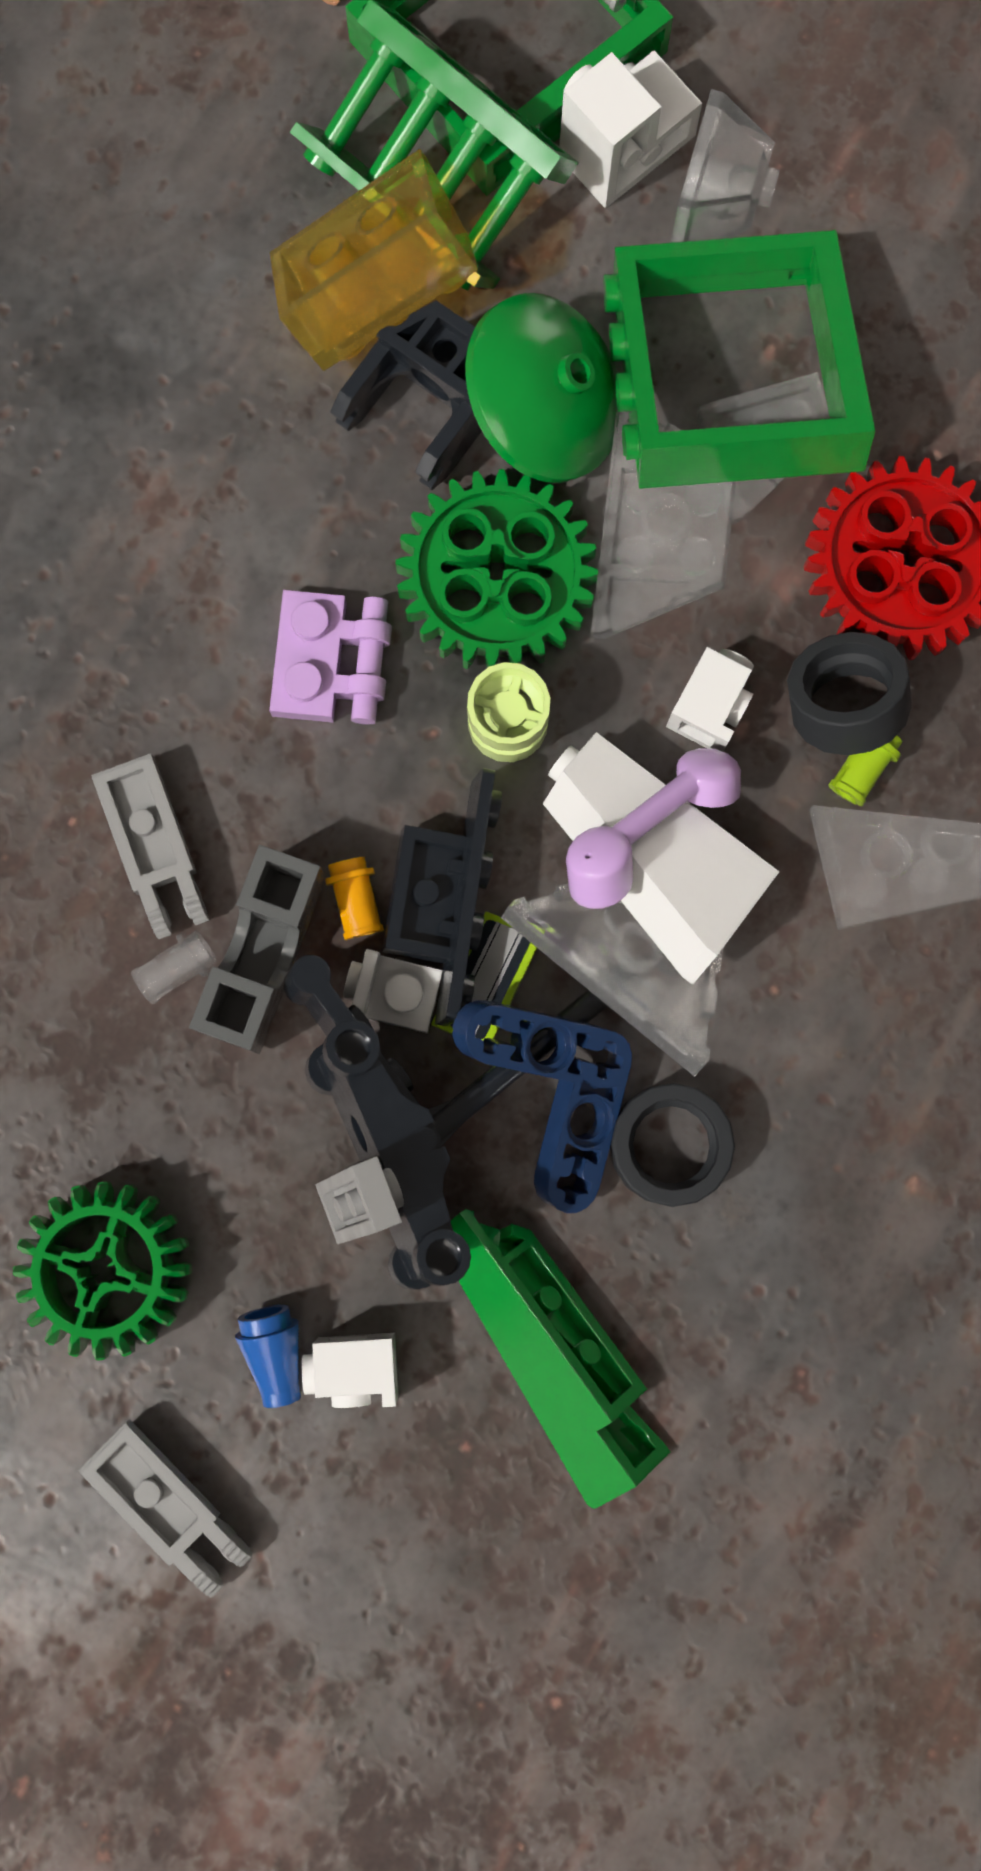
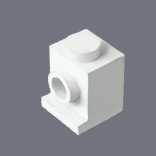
M707 647L672 711L666 727L707 749H716L723 752L734 733L733 730L723 724L726 722L736 728L753 696V693L743 689L754 667L752 662L732 650L721 649L718 653Z
M395 1333L318 1337L312 1344L313 1354L302 1356L304 1395L315 1394V1398L331 1397L332 1407L351 1408L370 1405L371 1394H382V1407L396 1406L399 1394Z

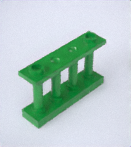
M369 0L356 22L374 36L369 45L373 50L372 54L325 131L318 127L296 122L290 133L307 147L303 156L313 166L332 177L336 172L339 173L443 261L439 270L450 281L467 291L472 286L494 289L500 278L482 264L481 261L532 184L540 185L544 178L565 184L579 162L398 12L377 1ZM406 62L421 75L416 82V86L420 90L369 169L344 147L393 67L395 66L400 69L403 63ZM453 101L468 114L462 122L466 130L417 206L414 207L389 185L439 106L447 107L449 102ZM498 139L515 153L509 161L513 168L461 246L435 223L486 144L493 146Z

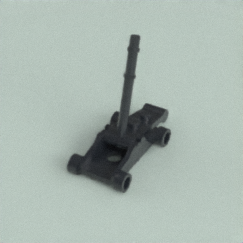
M316 955L303 956L294 963L284 981V991L293 1003L306 1006L327 1036L324 1043L317 1047L306 1061V1079L310 1086L320 1094L332 1095L360 1162L378 1157L382 1170L386 1168L392 1170L402 1191L404 1205L397 1209L402 1223L389 1227L396 1244L389 1255L388 1268L390 1275L396 1284L410 1290L427 1288L430 1285L445 1286L456 1283L468 1271L471 1254L467 1242L461 1235L453 1231L443 1194V1180L450 1157L446 1148H441V1146L463 1123L526 1072L493 1066L450 1101L430 1109L420 1106L410 1093L414 1090V1086L405 1070L395 1059L389 1058L386 1060L380 1052L379 1038L367 1017L356 1005L353 1004L347 1007L329 983L331 972L327 962ZM621 963L601 980L596 979L593 981L589 990L556 1016L588 1023L605 1008H612L617 1003V999L638 982V978L627 964ZM551 1027L539 1030L531 1041L530 1051L536 1062H540L555 1050L556 1036Z

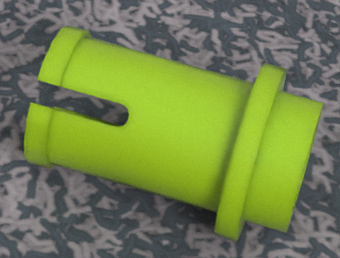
M896 735L891 742L871 752L849 755L835 778L828 784L829 788L845 800L862 807L866 802V797L889 762H897L901 757L898 751L902 744L901 738Z

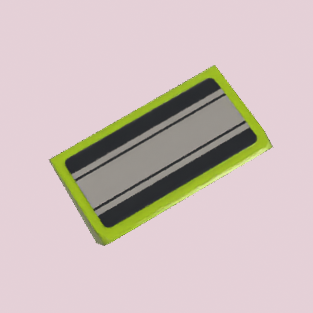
M485 911L479 947L476 951L469 950L466 974L474 975L475 978L472 1002L488 1000L511 1005L542 940L543 934ZM435 1015L431 1025L452 1035L453 1024L448 1027L435 1025ZM490 1023L485 1026L478 1025L475 1037L481 1040L485 1038L494 1039L499 1028Z

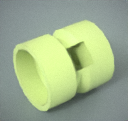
M503 662L488 667L475 678L468 692V729L473 743L484 755L500 762H516L528 758L540 748L547 734L551 698L546 683L534 670L520 663Z

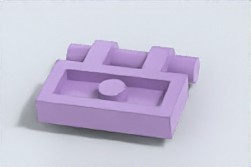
M283 590L269 710L272 717L334 723L336 699L353 700L352 722L359 724L376 723L377 704L379 701L384 700L386 680L380 677L383 648L390 645L392 626L386 622L388 601L379 597L364 598L362 619L349 621L345 620L347 605L345 596ZM342 645L359 646L356 674L350 676L339 675Z

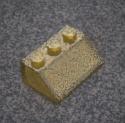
M418 149L269 252L279 319L323 371H326L339 361H347L354 358L363 350L368 342L377 337L376 335L381 329L387 326L402 324L409 314L417 311L439 295L448 294L460 288L468 277L478 270L469 236L421 149Z

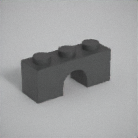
M259 844L236 906L239 908V917L233 938L221 964L217 968L212 966L190 1023V1029L260 1055L284 992V981L295 963L325 884V879L327 878L320 866Z

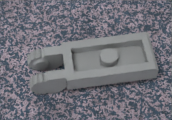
M150 753L91 775L132 890L137 895H140L156 937L161 939L172 935L170 916L163 906L156 888L174 881L178 882L183 896L182 901L188 917L193 920L195 926L209 921L200 890L193 877V874L197 873L153 755Z
M128 1420L78 1470L169 1567L174 1564L195 1584L196 1588L210 1598L214 1597L223 1587V1582L214 1567L199 1553L189 1548L202 1533L220 1550L227 1560L236 1566L243 1567L253 1557L251 1549L242 1538L237 1535L229 1524L218 1518L221 1513L131 1420Z

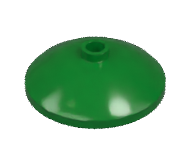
M522 293L509 297L493 306L476 325L470 338L466 355V385L469 401L478 425L488 442L509 465L533 479L550 483L568 482L580 478L595 470L607 458L619 433L622 412H618L616 403L615 378L617 369L615 363L611 362L610 351L599 333L577 310L549 295Z

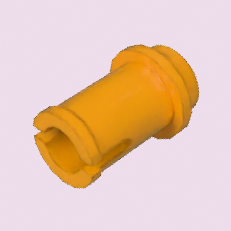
M365 857L351 858L328 865L330 877L326 878L325 882L326 886L333 885L344 929V940L383 931V924L380 923L369 878L375 872L373 867L367 868Z

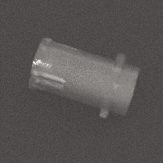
M197 930L188 936L184 932L177 934V943L155 956L143 966L131 971V975L139 990L151 1004L157 1003L161 997L196 975L200 974L205 978L210 974L209 967L215 964L217 959L207 941Z

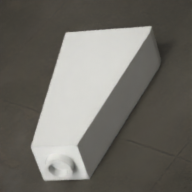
M596 732L580 751L570 745L554 764L548 776L555 780L556 783L543 805L571 840L574 841L576 836L589 828L600 826L613 827L666 785ZM687 801L631 845L633 882L631 889L621 902L679 974L693 985L717 957L779 871Z

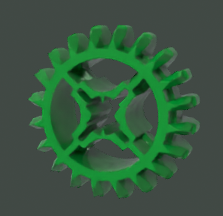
M109 1181L98 1182L95 1189L94 1202L90 1192L84 1185L72 1187L71 1201L73 1209L61 1197L51 1198L48 1201V1207L55 1222L41 1215L33 1216L29 1224L41 1236L40 1241L25 1238L20 1239L17 1249L22 1253L33 1256L32 1263L13 1267L12 1273L15 1277H31L32 1288L21 1290L16 1294V1300L18 1303H27L36 1299L40 1308L29 1315L27 1322L31 1327L42 1324L48 1319L53 1323L45 1337V1342L49 1345H55L67 1333L71 1334L68 1344V1354L70 1356L77 1357L81 1355L87 1348L90 1339L95 1360H104L109 1357L112 1339L118 1352L123 1357L135 1352L134 1333L147 1345H150L159 1338L151 1318L166 1326H170L177 1319L175 1312L164 1303L165 1299L173 1302H183L188 1297V1290L171 1284L172 1276L182 1277L192 1273L191 1263H173L172 1253L189 1247L188 1239L182 1237L167 1241L164 1233L175 1227L178 1223L177 1217L174 1214H169L155 1223L151 1218L160 1205V1199L156 1196H149L141 1203L138 1209L135 1208L138 1196L136 1186L125 1185L120 1191L116 1202L114 1200V1189ZM96 1215L110 1217L106 1231L99 1232L95 1244L89 1250L81 1248L70 1249L61 1246L68 1233L82 1221ZM129 1225L140 1234L149 1249L153 1275L147 1274L148 1270L135 1265L129 1258L127 1250L131 1236L127 1234ZM108 1255L113 1260L108 1266L115 1265L116 1275L124 1278H114L98 1284L94 1280L98 1274L92 1275L91 1265L82 1262L99 1260ZM55 1265L57 1270L70 1275L76 1282L78 1295L75 1307L79 1308L78 1313L66 1303L59 1291ZM116 1290L127 1293L136 1291L147 1295L140 1308L127 1320L117 1323L97 1322L100 1310L107 1307L110 1297Z

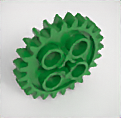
M499 469L495 484L486 486L480 472L474 471L472 489L464 491L456 480L451 479L449 480V500L444 501L433 493L427 495L431 516L414 511L411 514L412 526L419 535L401 534L400 536L401 549L412 556L398 558L395 562L397 573L410 577L397 585L399 598L407 600L416 599L405 609L408 622L426 619L420 629V639L425 643L440 635L442 639L439 651L440 657L443 659L448 657L456 648L463 650V668L465 669L470 668L477 655L486 657L487 668L497 665L499 657H508L510 663L521 664L522 653L527 651L538 663L545 662L544 643L548 641L555 647L563 650L566 647L567 638L561 627L565 626L569 629L580 631L583 625V617L575 608H591L593 604L594 594L583 588V586L596 584L598 569L583 564L595 558L596 545L578 543L587 534L588 523L586 520L568 524L567 521L573 511V502L567 500L554 507L551 505L554 486L548 484L536 495L530 492L531 478L525 474L520 479L518 485L513 487L508 486L505 469ZM462 530H472L480 534L484 541L474 549L464 550L455 546L451 539ZM533 533L541 537L546 545L538 552L526 553L516 548L513 541L521 534ZM491 563L503 564L502 580L490 579ZM448 564L454 566L457 570L451 573H444L441 568ZM545 569L551 571L552 576L550 578H542L536 573ZM462 589L475 592L481 599L475 608L468 611L454 609L447 600L452 593ZM528 592L540 598L543 606L533 614H522L514 610L509 602L517 594Z

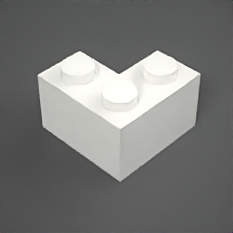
M652 51L636 65L633 62L623 65L611 52L594 67L590 64L581 67L567 82L563 94L560 147L579 162L573 173L606 209L696 136L702 102L655 51Z

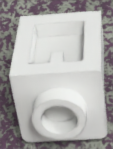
M366 949L363 963L351 962L343 998L353 1000L352 1005H356L367 1019L428 1034L443 970L381 956L377 951Z

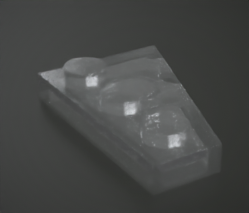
M816 805L809 809L838 930L981 899V823Z

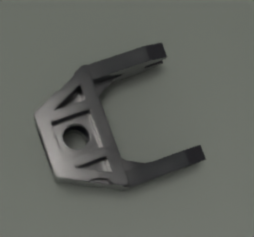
M435 300L409 314L402 324L387 326L381 329L376 335L378 341L341 388L330 411L337 418L336 423L345 430L350 431L366 417L393 379L399 375H404L452 408V416L425 450L415 470L416 474L421 477L419 481L431 490L435 489L449 476L482 432L474 416L466 385V355L475 326Z

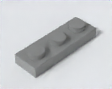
M378 1157L353 1165L315 1184L337 1244L374 1234L402 1223L397 1210L404 1205L401 1188L390 1168L382 1170Z

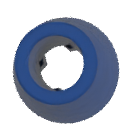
M272 1305L258 1308L239 1316L238 1324L240 1331L235 1334V1339L260 1391L263 1407L277 1408L298 1401L301 1398L299 1387V1321L291 1318L289 1306Z

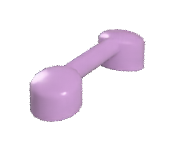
M698 748L688 751L678 760L677 777L613 827L600 826L589 828L576 836L568 848L566 856L568 887L571 897L579 905L589 909H603L615 905L622 900L631 889L633 882L631 845L687 801L698 806L710 808L733 804L740 797L741 769L738 762L728 753L716 749Z

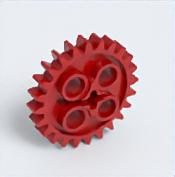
M899 456L890 474H887L883 465L876 460L873 461L867 472V481L859 473L851 472L845 482L846 491L837 487L832 488L826 499L831 509L819 507L812 521L821 530L810 531L805 541V546L819 553L807 558L804 564V571L821 574L808 590L810 595L819 596L827 594L829 597L828 602L820 612L821 617H829L840 613L844 618L836 634L847 633L856 628L861 633L876 635L894 644L895 647L898 644H903L908 659L914 660L921 652L923 642L926 643L932 654L936 656L946 648V636L955 644L960 645L970 635L967 625L979 629L981 626V501L974 503L969 498L975 488V480L972 479L957 488L952 485L955 467L950 465L938 478L931 475L930 458L925 457L916 472H909L905 457ZM871 513L886 515L892 521L894 531L881 532L876 530L871 525L868 515ZM941 525L947 528L952 533L955 544L944 545L936 541L930 532V526ZM857 544L862 550L866 552H855L852 548V545ZM899 550L909 552L908 560L914 564L913 567L904 565V554L900 553ZM946 564H957L960 568V572H956L951 566ZM869 571L876 574L883 583V591L870 592L865 590L858 582L857 573ZM929 583L936 586L944 597V604L934 605L923 599L919 592V584Z

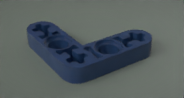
M476 1000L466 1004L458 1012L453 1023L452 1032L455 1045L463 1054L488 1065L559 1079L535 1169L534 1186L537 1195L545 1203L564 1213H578L586 1209L595 1200L599 1191L615 1123L627 1084L632 1062V1052L629 1043L622 1035L597 1025L488 1000ZM490 1023L493 1026L512 1032L510 1044L492 1038L481 1040L475 1037L478 1025L485 1026ZM551 1027L556 1036L555 1050L548 1059L536 1062L530 1051L531 1041L539 1030ZM577 1045L595 1051H601L602 1049L608 1051V1058L605 1063L594 1064L575 1057ZM590 1102L595 1110V1121L587 1133L575 1136L570 1127L571 1116L579 1105ZM566 1144L584 1151V1155L581 1157L573 1152L571 1155L564 1152ZM571 1173L576 1175L574 1186H564L562 1190L557 1187L560 1176L567 1177Z

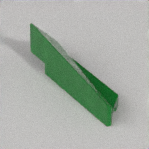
M465 1209L450 1220L453 1231L464 1238L469 1245L471 1254L470 1267L464 1277L459 1280V1283L586 1504L593 1509L598 1508L637 1487L671 1452L665 1443L630 1407L647 1388L531 1230L514 1224L501 1230L479 1223L474 1217V1211Z

